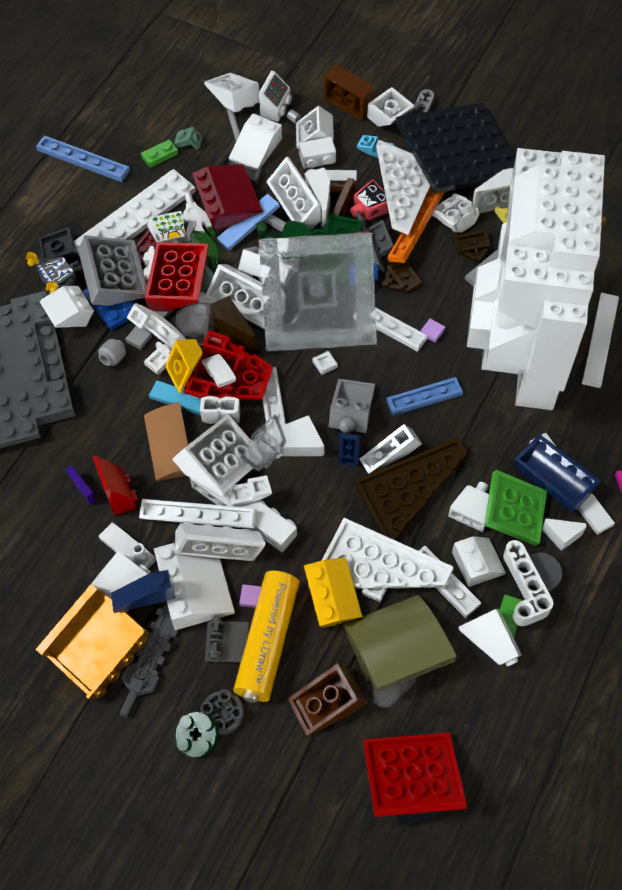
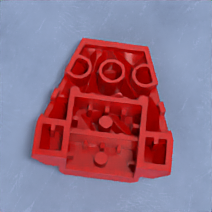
M208 330L202 345V356L197 364L194 375L190 376L185 394L198 398L213 396L219 399L234 397L239 400H262L273 371V366L255 354L250 355L244 351L245 348L239 345L238 347L226 335ZM217 354L222 356L236 377L235 382L218 388L213 377L209 376L202 363V360Z

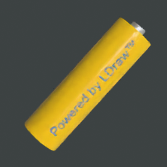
M267 571L262 582L233 689L234 693L243 697L248 702L256 703L257 701L265 702L270 700L299 587V580L285 572Z

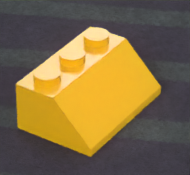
M347 558L328 559L304 565L320 627L326 628L362 618Z

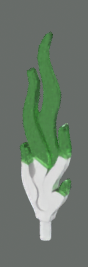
M188 192L185 194L187 204L182 215L184 229L188 225L184 243L209 244L207 258L208 256L211 257L212 268L215 273L218 263V250L214 241L202 228V225H205L212 237H215V232L207 213L193 202L192 194Z

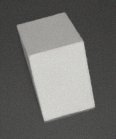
M545 519L542 531L562 551L583 535L586 523Z

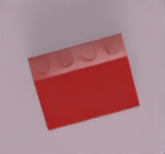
M156 242L145 294L148 309L167 312L199 302L209 244Z

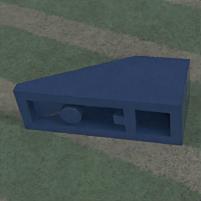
M339 434L340 465L358 467L361 448L360 436Z
M168 569L147 574L111 592L114 613L176 599L173 580Z

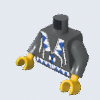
M28 252L25 258L28 260L29 266L36 264L39 277L46 286L45 290H49L50 294L62 286H75L77 284L75 273L82 270L77 260L68 264L63 257L45 259L37 257L33 252Z

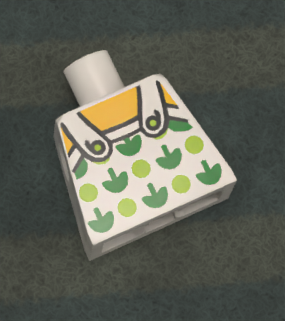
M181 211L149 218L147 226L156 242H184L185 229Z

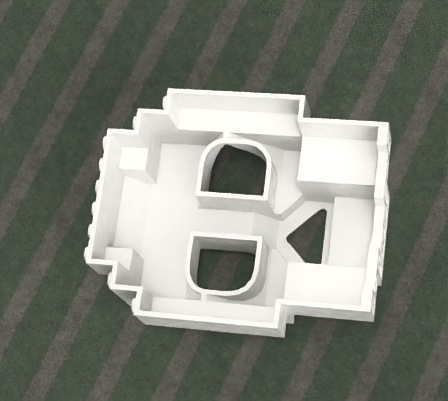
M523 148L517 149L510 185L507 222L502 224L497 259L482 266H477L467 347L483 349L482 370L518 374L515 406L553 410L559 391H564L587 325L588 304L593 292L594 271L600 256L605 155L569 151L559 153Z

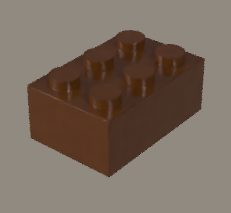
M335 64L324 75V100L363 121L367 117L368 103L374 100L375 86Z

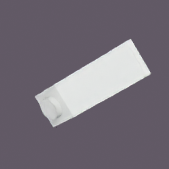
M403 424L362 456L360 461L370 474L409 455L422 443L413 429Z

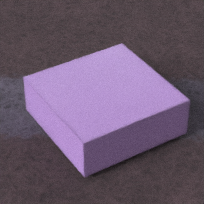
M429 319L420 332L428 335L427 339L436 343L444 332L445 326Z
M242 585L240 606L256 608L261 586Z

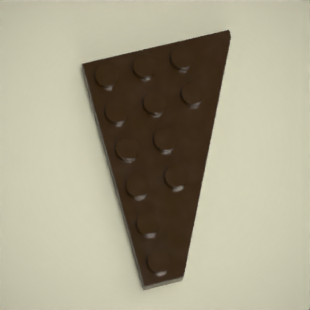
M459 438L354 480V484L380 534L396 540L465 459L467 451Z

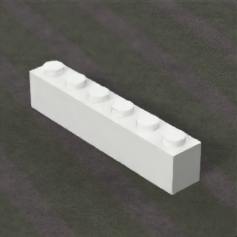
M190 478L192 488L214 504L232 506L228 491L221 496ZM262 499L237 506L257 509L255 528L251 530L259 531L262 538L280 552H283L297 536L295 523L290 519L286 520L281 517L276 509L267 507Z

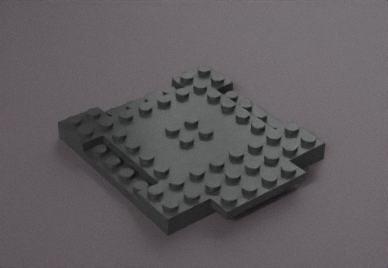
M46 291L10 299L11 304L0 306V448L41 438L39 425L76 416L56 328L40 303L41 299L47 296Z

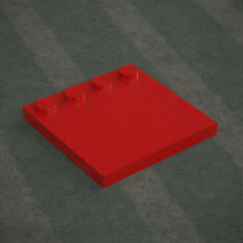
M450 732L363 740L374 817L466 809L465 795Z

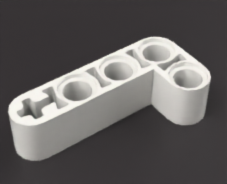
M512 540L506 545L503 557L525 599L517 604L513 613V621L519 626H526L546 618L553 607V600L524 545L517 540ZM519 568H525L528 572L523 573ZM528 586H535L537 590L532 591L528 588ZM538 604H544L547 609H541ZM519 611H525L528 616H521Z

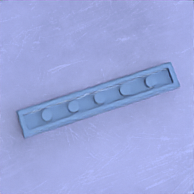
M45 135L36 146L37 151L120 182L130 172V168L126 165Z

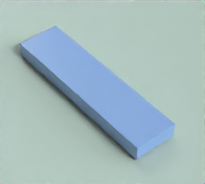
M265 195L259 201L262 213L230 226L217 237L218 241L230 251L251 233L259 222L267 219L280 207L279 203L270 195Z

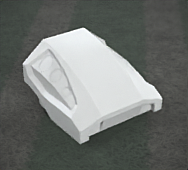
M454 193L450 198L437 205L432 216L453 231L462 233L475 224L479 216V209L472 205V202L468 201L465 197Z

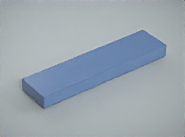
M454 377L387 397L386 402L392 416L462 396L463 391L457 378Z

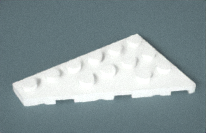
M378 140L376 148L391 226L393 229L408 235L430 185L412 153Z
M343 518L322 559L347 558L355 589L445 587L454 570V567L346 518Z

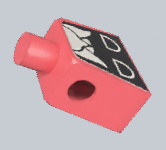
M371 180L354 195V206L350 208V213L353 217H357L356 212L358 211L366 220H372L389 213L385 191L374 180Z

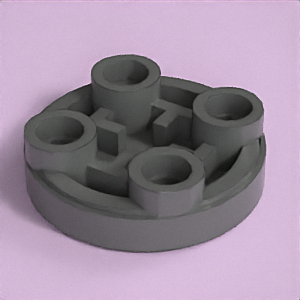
M546 553L529 555L548 592L554 590L562 578V569L559 562L553 556ZM525 568L520 569L523 573L528 572ZM528 586V588L532 591L537 590L535 586Z
M224 689L212 693L201 705V713H206L212 717L211 719L218 726L219 735L234 732L243 721L244 708L242 702L229 690Z

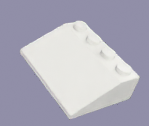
M227 414L186 446L172 460L185 475L222 496L260 463L265 456L231 416Z
M175 543L154 548L159 571L168 569L173 580L176 599L168 600L167 604L175 630L210 621L214 617H224L235 613L220 558L175 554Z

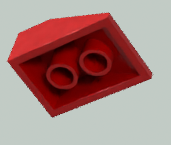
M94 456L93 460L114 516L136 509L135 501L138 498L135 490H130L129 485L132 484L129 474H124L122 467Z

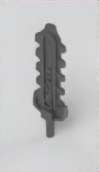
M168 604L163 609L158 608L156 611V615L159 617L156 622H151L149 626L152 632L144 649H139L136 653L139 657L137 663H132L131 666L128 665L121 677L129 691L119 713L123 717L127 718L137 695L141 696L154 692L160 677L156 668L158 665H163L165 658L162 655L164 651H169L171 648L169 640L171 637L176 638L178 633L174 629Z

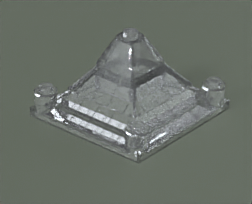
M359 231L349 234L285 238L266 237L259 239L266 351L377 344L372 232Z

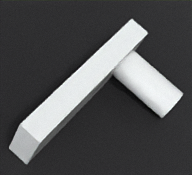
M113 522L99 535L100 540L116 553L119 551L124 555L127 552L135 559L134 563L137 566L142 564L149 568L156 561V557L146 550L141 543L135 541Z

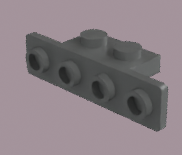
M358 211L356 212L358 220H363L361 228L363 232L361 235L368 242L366 247L374 257L372 262L384 272L386 268L381 257L390 253L394 246L384 220H381L369 227L365 217Z

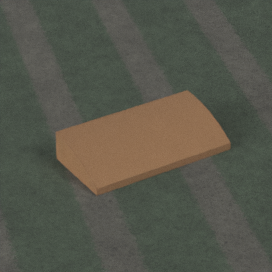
M180 402L148 412L144 415L156 482L187 476L172 460L188 446Z

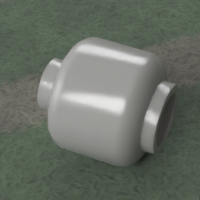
M108 339L98 350L100 361L107 366L117 365L126 355L124 344L120 340Z

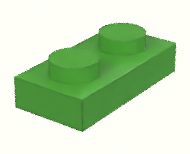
M169 139L142 152L141 156L149 168L178 155V149Z
M504 595L500 612L514 638L517 624L513 621V613L517 604L523 600Z

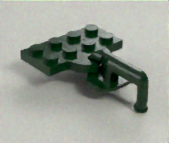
M328 214L325 229H315L310 232L305 223L289 221L284 225L280 236L266 233L267 225L264 222H259L257 224V232L261 241L278 244L280 250L284 253L297 255L304 251L305 256L310 261L315 262L311 275L312 279L346 286L363 220Z

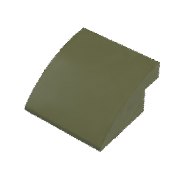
M419 595L343 624L367 681L371 680L376 693L453 663L456 660V654L442 627Z

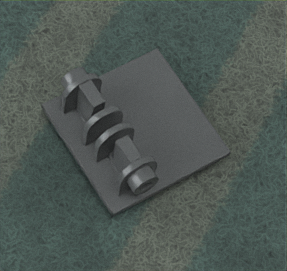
M214 617L213 621H208L205 662L241 663L249 633V622L221 621L222 618Z

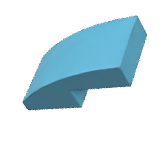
M363 135L357 145V149L371 156L378 157L376 148L379 140L378 137Z

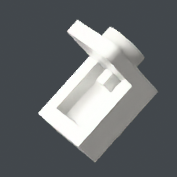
M158 341L156 343L157 350L144 361L145 366L157 375L166 368L165 365L171 353V348L168 345H163Z

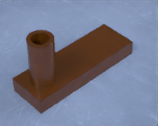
M348 178L345 184L330 182V193L340 194L332 212L333 215L346 216L357 191L353 178Z

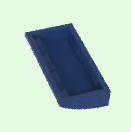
M540 434L514 458L513 466L541 489L546 490L551 497L573 514L601 482Z

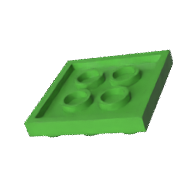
M494 471L492 473L484 525L534 546L540 544L547 491L501 471Z

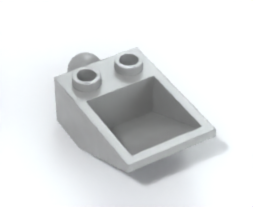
M338 379L330 408L329 427L340 429L346 434L352 431L366 433L375 384Z

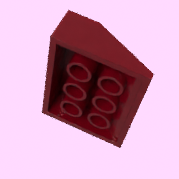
M244 164L207 166L192 173L208 219L216 233L263 212Z

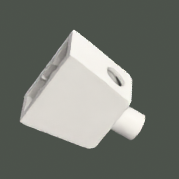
M479 482L476 488L470 485L466 486L451 505L448 517L483 532L489 494H487L489 485Z

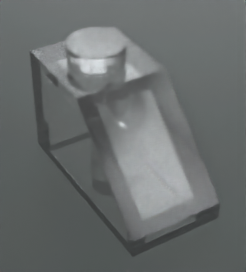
M417 677L376 693L373 687V704H378L379 707H389L391 704H395L415 684Z

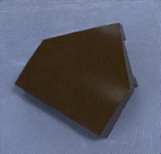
M486 229L452 237L456 253L477 262L481 261L491 245Z
M406 261L405 263L395 262L391 266H387L382 286L408 294L423 286V283Z

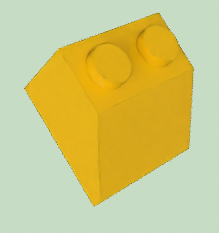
M196 339L176 340L165 367L178 393H183L190 376L193 375L202 356V349Z

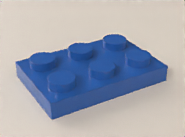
M88 289L82 291L89 304L111 331L129 321L127 316L135 304L134 300L109 306L92 305Z

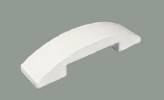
M135 303L127 316L140 329L143 327L147 328L168 345L171 350L176 340H186L170 322L142 305Z

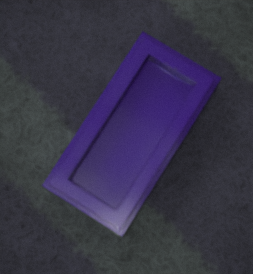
M73 466L66 468L70 480L90 505L96 502L92 490Z

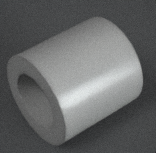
M292 109L288 112L287 118L296 124L301 119V115Z

